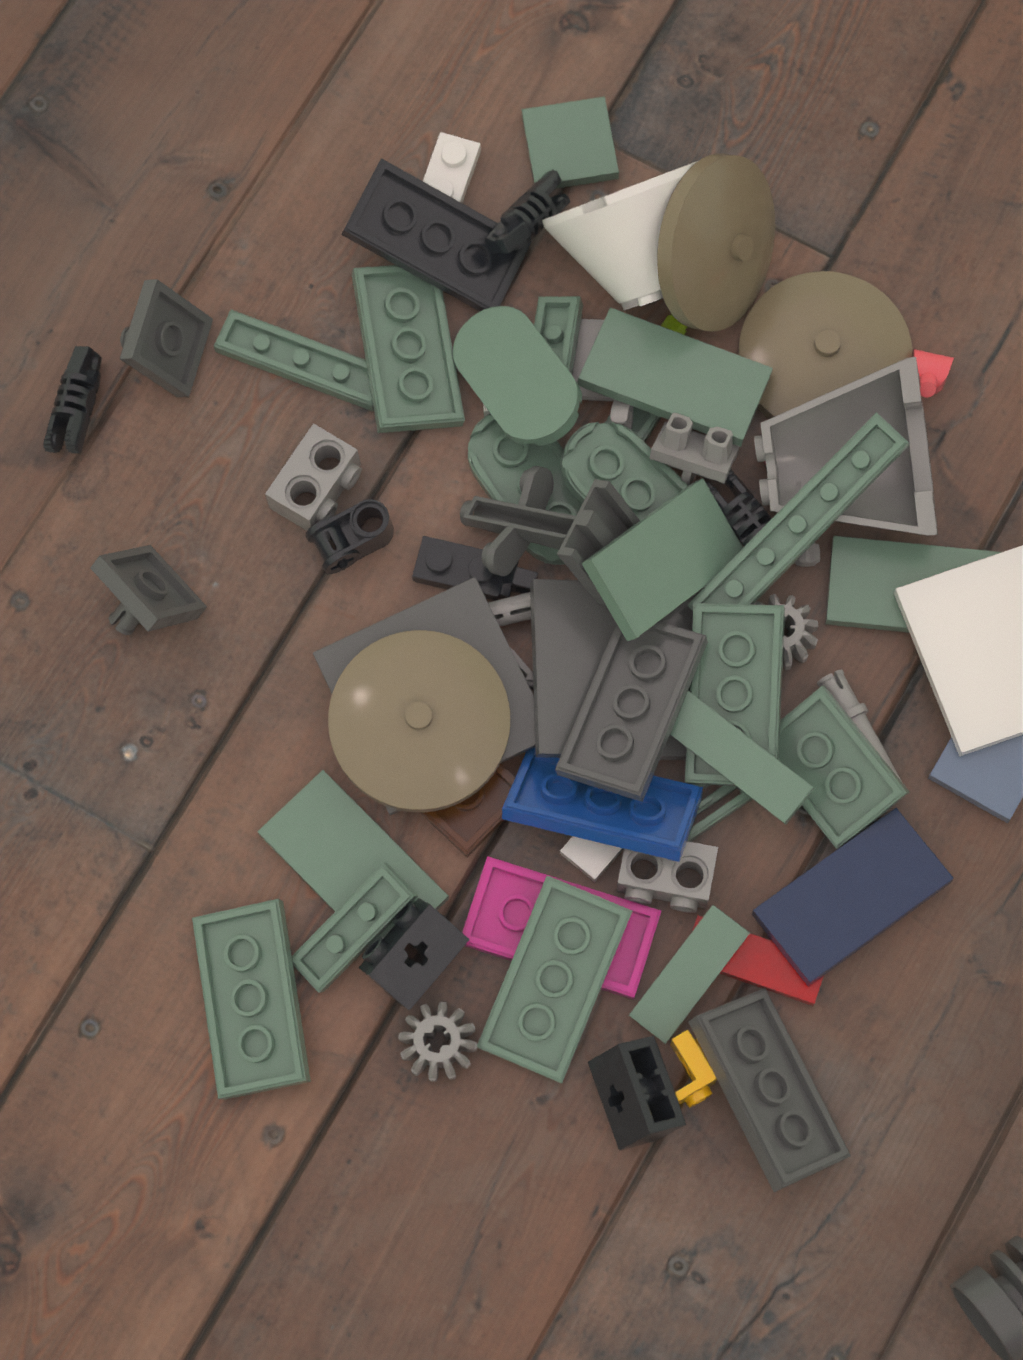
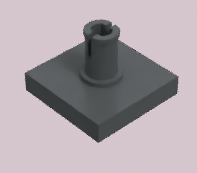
M158 279L144 280L130 327H126L121 333L120 342L123 349L120 360L174 396L189 397L213 318Z
M151 545L100 555L90 568L121 602L116 610L110 614L109 621L114 625L120 619L121 621L115 629L122 634L131 635L139 622L150 632L196 620L207 608L203 601Z

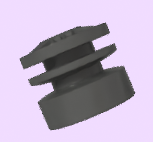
M1016 1235L1005 1243L1009 1257L1000 1250L990 1254L992 1265L998 1277L994 1279L977 1265L950 1284L952 1293L967 1318L1002 1360H1023V1239Z

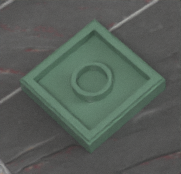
M605 96L522 109V120L534 184L545 173L553 169L559 173L562 180L559 186H556V189L619 179L618 164Z

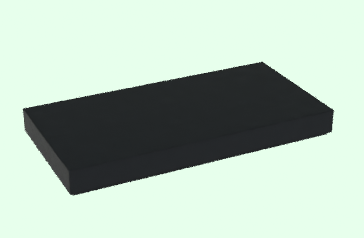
M382 158L341 234L478 311L500 306L532 243L530 241L520 250H513L510 253H491L485 238L498 224L497 222Z

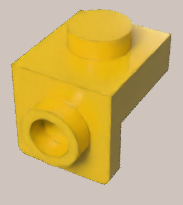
M686 1030L671 1040L670 1046L692 1081L675 1092L679 1105L686 1102L687 1106L691 1108L713 1094L709 1087L715 1084L717 1078L697 1038L693 1039L690 1032Z

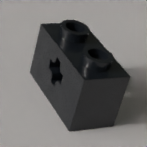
M420 898L414 903L409 902L394 917L393 923L395 925L383 939L379 937L367 947L362 956L364 962L358 967L395 1001L409 1011L470 940L432 905ZM409 943L413 945L414 950L417 952L412 959L408 957L407 952L404 950Z
M654 1036L617 1044L588 1061L619 1151L657 1141L687 1125Z

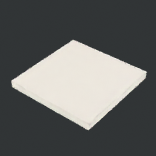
M1023 545L896 588L894 596L959 757L1023 735Z

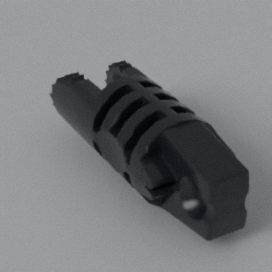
M553 169L545 173L501 215L500 222L485 238L491 253H510L513 250H520L544 228L542 220L559 214L571 202L568 195L564 193H559L553 197L548 196L562 181L557 171Z
M75 346L68 366L61 376V385L58 387L57 396L54 401L55 407L52 409L43 443V449L48 453L60 452L64 445H66L68 452L80 454L90 423L89 416L93 412V406L96 401L95 394L98 393L101 377L99 371L102 357L89 346Z
M730 469L724 483L736 496L729 504L712 484L706 482L735 535L745 547L772 519L771 516L732 469Z

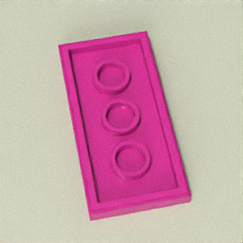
M487 856L462 931L470 939L465 947L512 961L547 875ZM553 877L633 911L601 990L634 1000L659 922L661 910Z

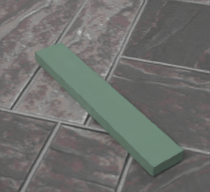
M876 412L687 606L693 611L694 603L753 605L910 446L909 442Z

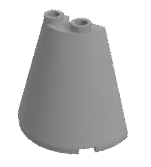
M916 357L901 360L761 422L762 435L754 436L757 461H766L767 479L759 480L762 505H770L771 511L779 512L799 492L796 483L801 481L802 488L877 412L909 442L910 446L836 521L926 536L938 535L937 519L934 510L935 499Z

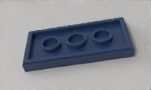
M895 808L753 909L751 915L809 987L952 883L954 878L900 811Z

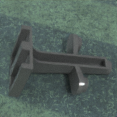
M533 466L522 473L519 483L521 496L518 504L474 496L472 500H467L463 503L460 510V519L463 525L499 534L493 542L487 543L482 551V563L491 573L499 576L508 575L530 543L558 549L557 555L594 600L602 605L606 604L584 569L582 562L640 521L611 482L598 479L594 480L576 516L545 510L553 491L554 482L550 470L540 466Z

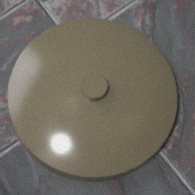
M717 153L708 155L696 162L677 184L663 216L657 250L660 289L664 301L674 318L681 324L693 329L715 332L735 324L754 303L769 270L775 239L773 198L769 184L762 171L755 163L745 157Z
M817 271L790 277L770 288L758 299L743 324L738 355L773 368L772 375L758 406V409L770 419L901 360L912 357V342L908 327L900 311L878 288L848 274Z
M427 630L405 631L389 635L370 644L346 666L335 685L330 700L328 712L329 736L334 754L343 772L366 796L382 805L401 811H438L470 798L496 772L509 741V701L504 685L496 670L471 645L440 632Z

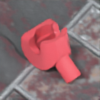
M913 349L912 357L917 359L921 396L925 398L932 397L943 389L954 358Z

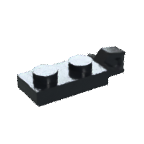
M423 536L412 579L417 583L448 590L476 577L485 598L496 601L499 598L510 597L511 592L519 594L530 592V583L533 579H538V573L518 567V561L508 575L499 576L491 573L483 565V549Z

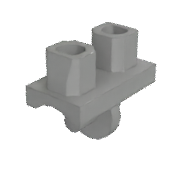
M673 413L668 422L664 423L651 448L649 459L682 470L681 480L688 485L692 484L695 475L725 483L739 451V446L733 444L732 431L716 426L710 428L707 435L692 431L693 422L690 420V417Z

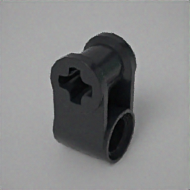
M367 499L360 501L358 504L335 516L317 522L307 530L305 536L310 543L316 545L324 560L322 564L324 572L326 574H334L345 570L357 560L378 549L384 548L390 543L394 528L388 510L383 503ZM374 517L383 520L382 525L376 531L365 532L361 529L363 523L369 518ZM330 540H332L337 548L336 550H333V548L331 547L329 543Z

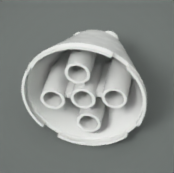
M696 162L542 220L543 225L569 254L619 304L621 303L623 310L638 305L643 306L662 299L657 268L660 228L672 193L684 174Z

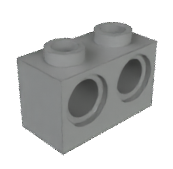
M313 423L265 493L269 508L306 531L317 522L334 516L338 507L336 500L344 488L350 490L355 485L361 474L362 468L359 467L361 463L358 449ZM333 457L340 461L331 470H323L318 467L319 463L325 458ZM309 492L316 496L309 505L301 506L294 503L295 498L301 493Z
M687 841L680 862L624 849L617 892L625 893L626 900L639 904H651L652 899L670 902V908L681 912L696 913L698 907L706 909L718 847ZM639 860H647L654 864L657 873L650 879H639L632 873L631 866ZM682 869H693L699 873L702 882L695 888H685L678 883L677 873Z

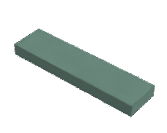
M232 309L230 310L214 344L216 353L374 411L365 359Z
M687 691L670 735L786 825L812 793L814 787L690 691Z

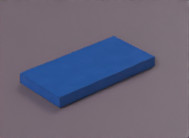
M535 748L526 751L503 805V820L680 862L702 799L703 787L653 775L644 800L641 802L559 776L555 768L560 758L536 757Z

